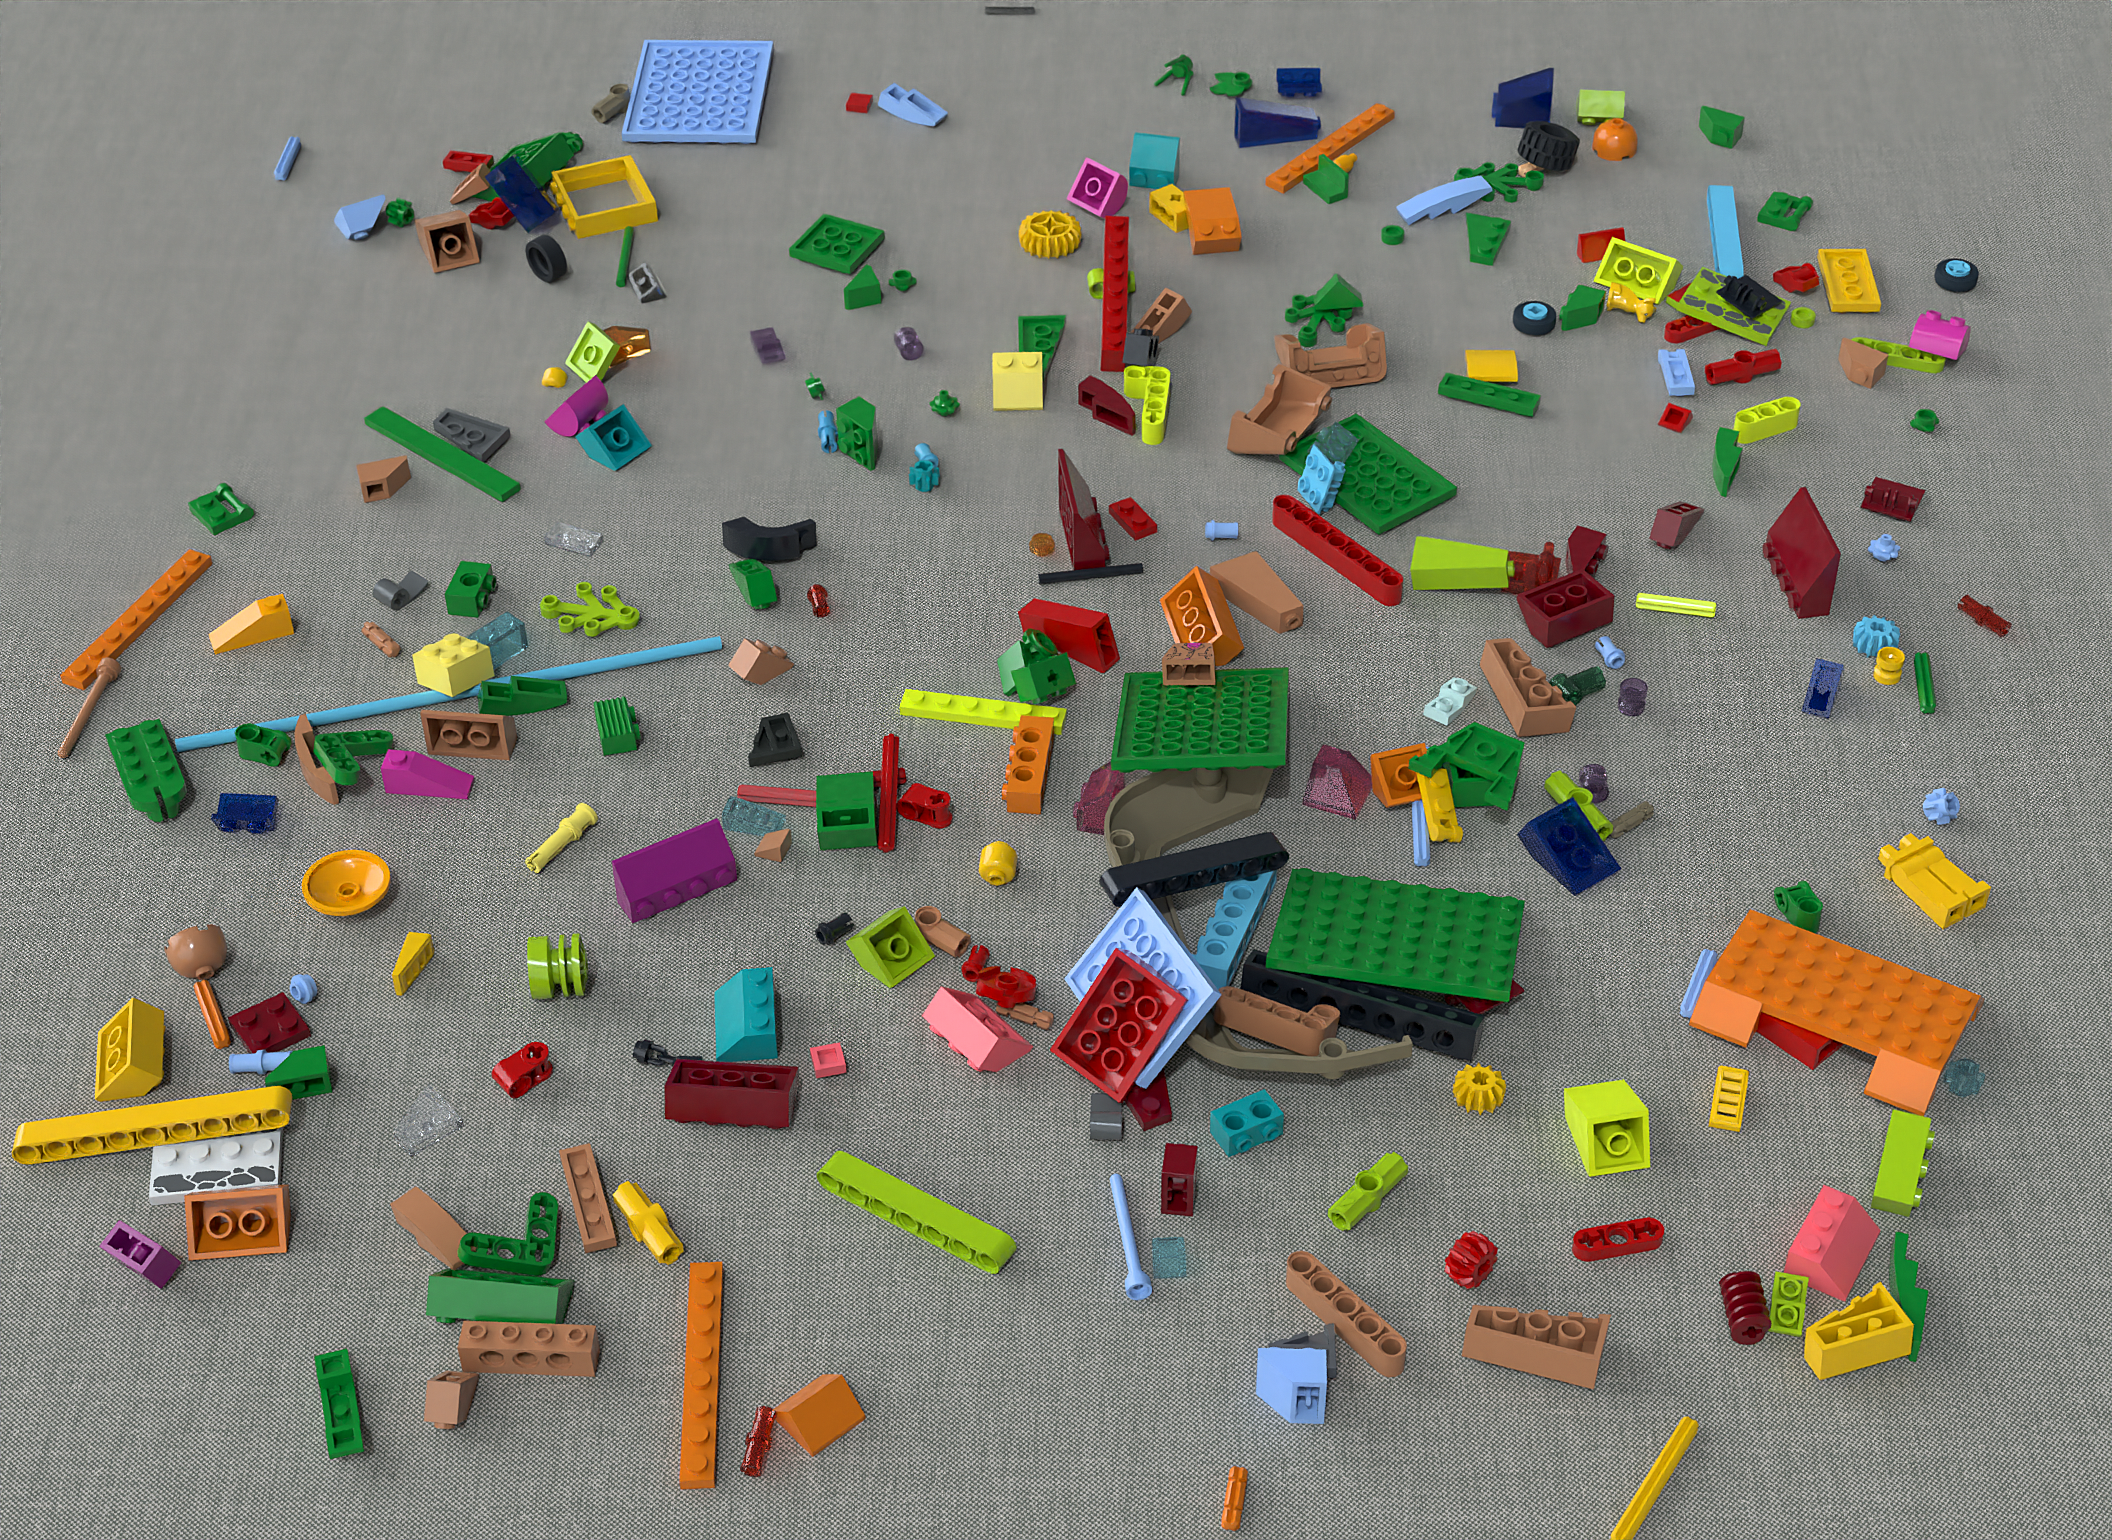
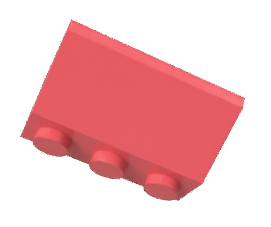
M941 986L922 1015L931 1024L929 1026L930 1030L941 1037H945L949 1041L948 1046L955 1052L964 1054L968 1058V1065L979 1072H983V1070L998 1072L1030 1052L1033 1048L1027 1040L974 994Z
M1823 1185L1788 1251L1784 1273L1809 1277L1808 1287L1846 1302L1881 1230L1855 1197Z

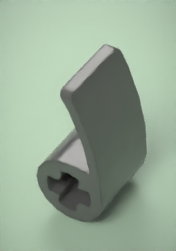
M409 571L398 585L387 578H383L374 586L373 597L397 611L412 602L428 586V580L413 571Z
M1092 1093L1090 1140H1121L1122 1103L1117 1102L1107 1093Z

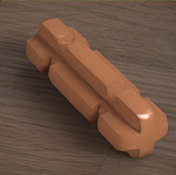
M365 622L364 627L361 629L362 633L388 657H397L398 652L401 650L399 644L393 641L374 622Z
M1016 1003L1014 1008H1004L998 1004L996 1006L998 1014L1006 1017L1009 1014L1010 1018L1030 1025L1036 1023L1038 1028L1049 1030L1053 1025L1054 1015L1045 1010L1041 1013L1039 1008L1024 1003Z

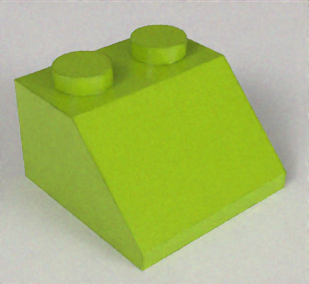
M1580 89L1576 99L1577 121H1582L1584 125H1594L1595 122H1606L1614 118L1623 119L1625 91Z
M905 906L888 911L846 941L859 965L889 988L894 987L935 957V954Z

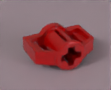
M496 197L492 202L479 204L468 216L471 223L481 224L486 229H492L496 225L504 226L515 216L513 207L504 199Z
M1804 263L1802 266H1788L1774 272L1773 282L1781 284L1790 293L1796 290L1804 292L1819 285V275L1812 264Z

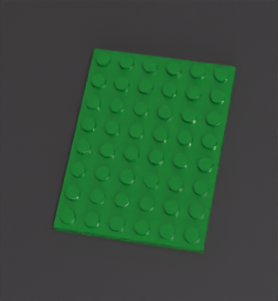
M1289 667L1215 670V685H1163L1162 671L1125 673L1111 755V771L1119 770L1121 773H1131L1135 770L1146 769L1150 772H1160L1164 769L1189 771L1193 768L1219 770L1222 767H1234L1243 770L1251 766H1263L1273 769L1280 765H1286Z
M1292 868L1267 954L1266 968L1509 1002L1525 900H1518L1512 896L1496 897L1482 892L1467 893L1453 888L1439 889L1431 888L1424 884L1410 885L1402 884L1395 880L1381 881L1373 880L1366 876L1352 877L1341 875L1337 872L1323 873L1308 868Z

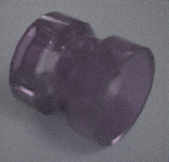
M903 327L895 333L894 342L905 360H915L922 355L924 346L915 329Z
M1627 678L1621 682L1617 707L1622 714L1626 716H1639L1644 712L1648 686L1643 680Z
M1589 764L1581 768L1579 771L1580 788H1585L1592 793L1593 804L1606 800L1609 796L1606 769L1599 764Z

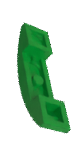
M348 1348L314 1356L325 1420L329 1459L364 1452L361 1420Z

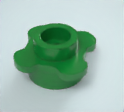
M904 269L895 271L893 279L888 281L889 286H895L900 291H906L911 285L917 283V279L912 277L911 272Z
M811 372V378L805 380L812 399L820 396V399L823 400L821 392L825 391L820 378H814Z
M1920 409L1915 413V419L1910 421V425L1920 431L1932 432L1935 429V424L1939 423V418L1936 417V413L1932 410Z

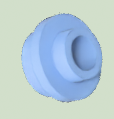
M298 974L291 979L290 993L295 1000L306 1004L311 1002L312 998L317 995V986L310 975Z

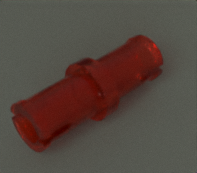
M1968 594L1960 600L1964 604L1958 603L1957 609L1974 618L1975 623L1979 626H1986L2000 637H2004L2009 632L2005 629L2006 627L2010 629L2012 626L2011 622L1994 613L1992 607L1982 605Z
M759 1406L756 1408L751 1432L747 1433L745 1438L747 1447L740 1471L750 1477H758L762 1474L766 1452L772 1446L773 1440L770 1436L777 1412L773 1411L771 1407Z

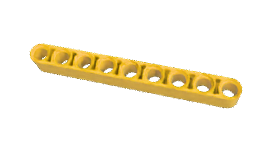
M272 1086L26 1122L19 1125L16 1130L12 1157L21 1164H37L281 1128L287 1125L290 1120L292 1093L285 1087Z

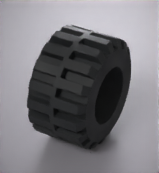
M1530 121L1526 123L1517 151L1522 158L1533 165L1548 170L1565 171L1569 170L1572 166L1580 139L1573 132L1560 125L1546 121Z

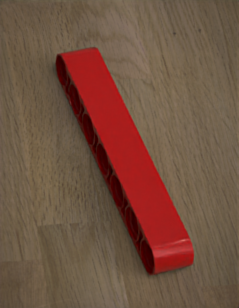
M1283 494L1274 498L1272 523L1276 528L1381 604L1396 606L1401 603L1404 579L1399 572L1294 497Z

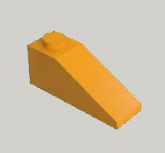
M279 594L256 600L208 635L214 653L219 654L292 635L294 630L284 595Z

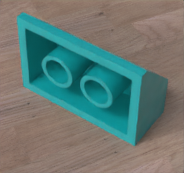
M773 968L742 969L714 992L716 1061L739 1062L777 1059Z

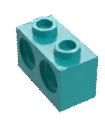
M1263 1089L1211 1111L1210 1133L1226 1155L1231 1157L1283 1135L1284 1113L1267 1091Z

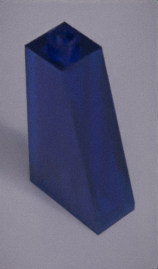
M1242 97L1235 98L1234 138L1239 148L1318 139V130H1321V119L1319 116H1316L1313 108Z

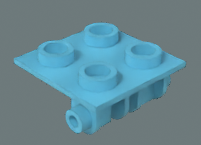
M1313 445L1310 454L1306 458V466L1302 477L1298 481L1297 491L1316 513L1320 514L1321 510L1328 512L1329 508L1333 507L1336 494L1338 493L1336 488L1340 487L1341 483L1339 481H1342L1346 470L1344 463L1335 461L1332 464L1320 449Z

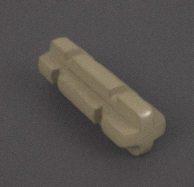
M1643 801L1611 821L1613 825L1611 837L1618 838L1624 832L1642 823L1643 820L1653 816V805H1650L1648 801Z

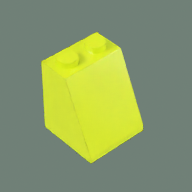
M1624 1079L1564 1088L1565 1118L1589 1177L1650 1168L1649 1110Z

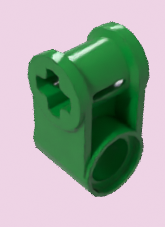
M251 723L240 725L235 730L238 753L244 760H251L275 767L281 762V755L284 751H288L292 746L291 738L280 730H272Z
M1803 880L1799 881L1795 886L1787 888L1782 886L1776 887L1774 890L1776 906L1788 921L1794 926L1817 933L1820 927L1823 904L1811 890L1810 885Z

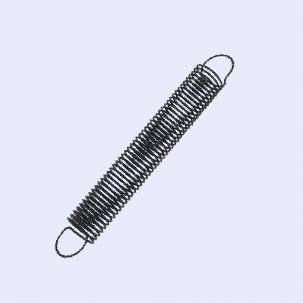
M998 6L985 7L986 15H993L996 8L1000 9L1001 15H1008L1012 8L1016 11V15H1023L1027 8L1030 10L1031 15H1035V10H1040L1030 6L1021 8L1014 6L1006 8Z

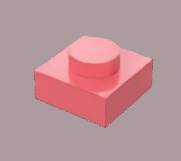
M840 1042L810 1048V1056L816 1078L846 1073V1063Z

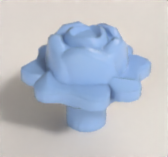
M1883 534L1878 540H1871V546L1868 547V551L1873 553L1874 558L1885 562L1891 560V558L1898 557L1900 546L1895 545L1896 542L1891 540V535Z

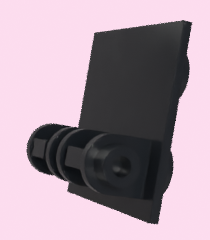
M1728 275L1723 282L1726 286L1716 291L1726 302L1735 306L1751 319L1782 303L1781 299L1747 275L1739 279L1736 276L1731 277Z

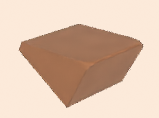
M783 829L765 834L754 855L782 862L792 844L791 829Z

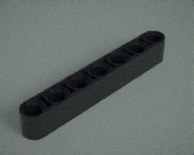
M1264 832L1113 867L1101 875L1099 884L1112 903L1117 907H1121L1136 887L1144 891L1153 900L1278 870L1288 862L1289 853L1274 833Z

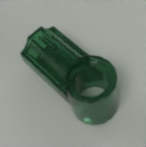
M1596 666L1569 677L1565 673H1559L1549 681V684L1552 687L1557 686L1563 692L1562 698L1566 702L1571 701L1576 706L1580 703L1583 696L1605 688L1606 679L1604 678L1603 671Z

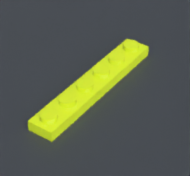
M905 689L899 706L900 715L1008 729H1014V726H1019L1021 715L1054 718V734L1062 735L1067 718V709L912 689Z

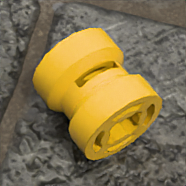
M1895 647L1881 648L1877 653V664L1873 672L1875 680L1884 685L1898 683L1902 675L1901 668L1904 665L1905 654Z

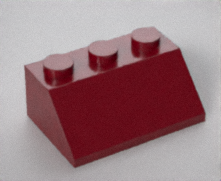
M1583 569L1520 593L1516 597L1531 635L1546 648L1613 621L1615 595Z

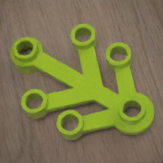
M580 582L576 585L577 597L583 599L588 606L561 602L555 595H547L540 602L541 615L547 619L557 618L562 612L580 615L575 618L569 615L559 618V630L563 633L572 632L575 628L584 625L585 634L593 637L615 626L622 630L633 629L637 626L640 619L639 611L634 607L625 606L618 598L617 588L612 585L604 586L601 589L602 600L609 602L613 609H607L602 606L593 595L592 585L589 582ZM605 618V620L601 622L598 621V619Z

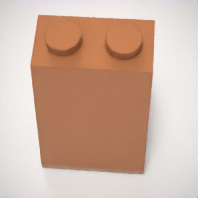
M461 210L414 220L420 245L434 273L480 262L470 218Z

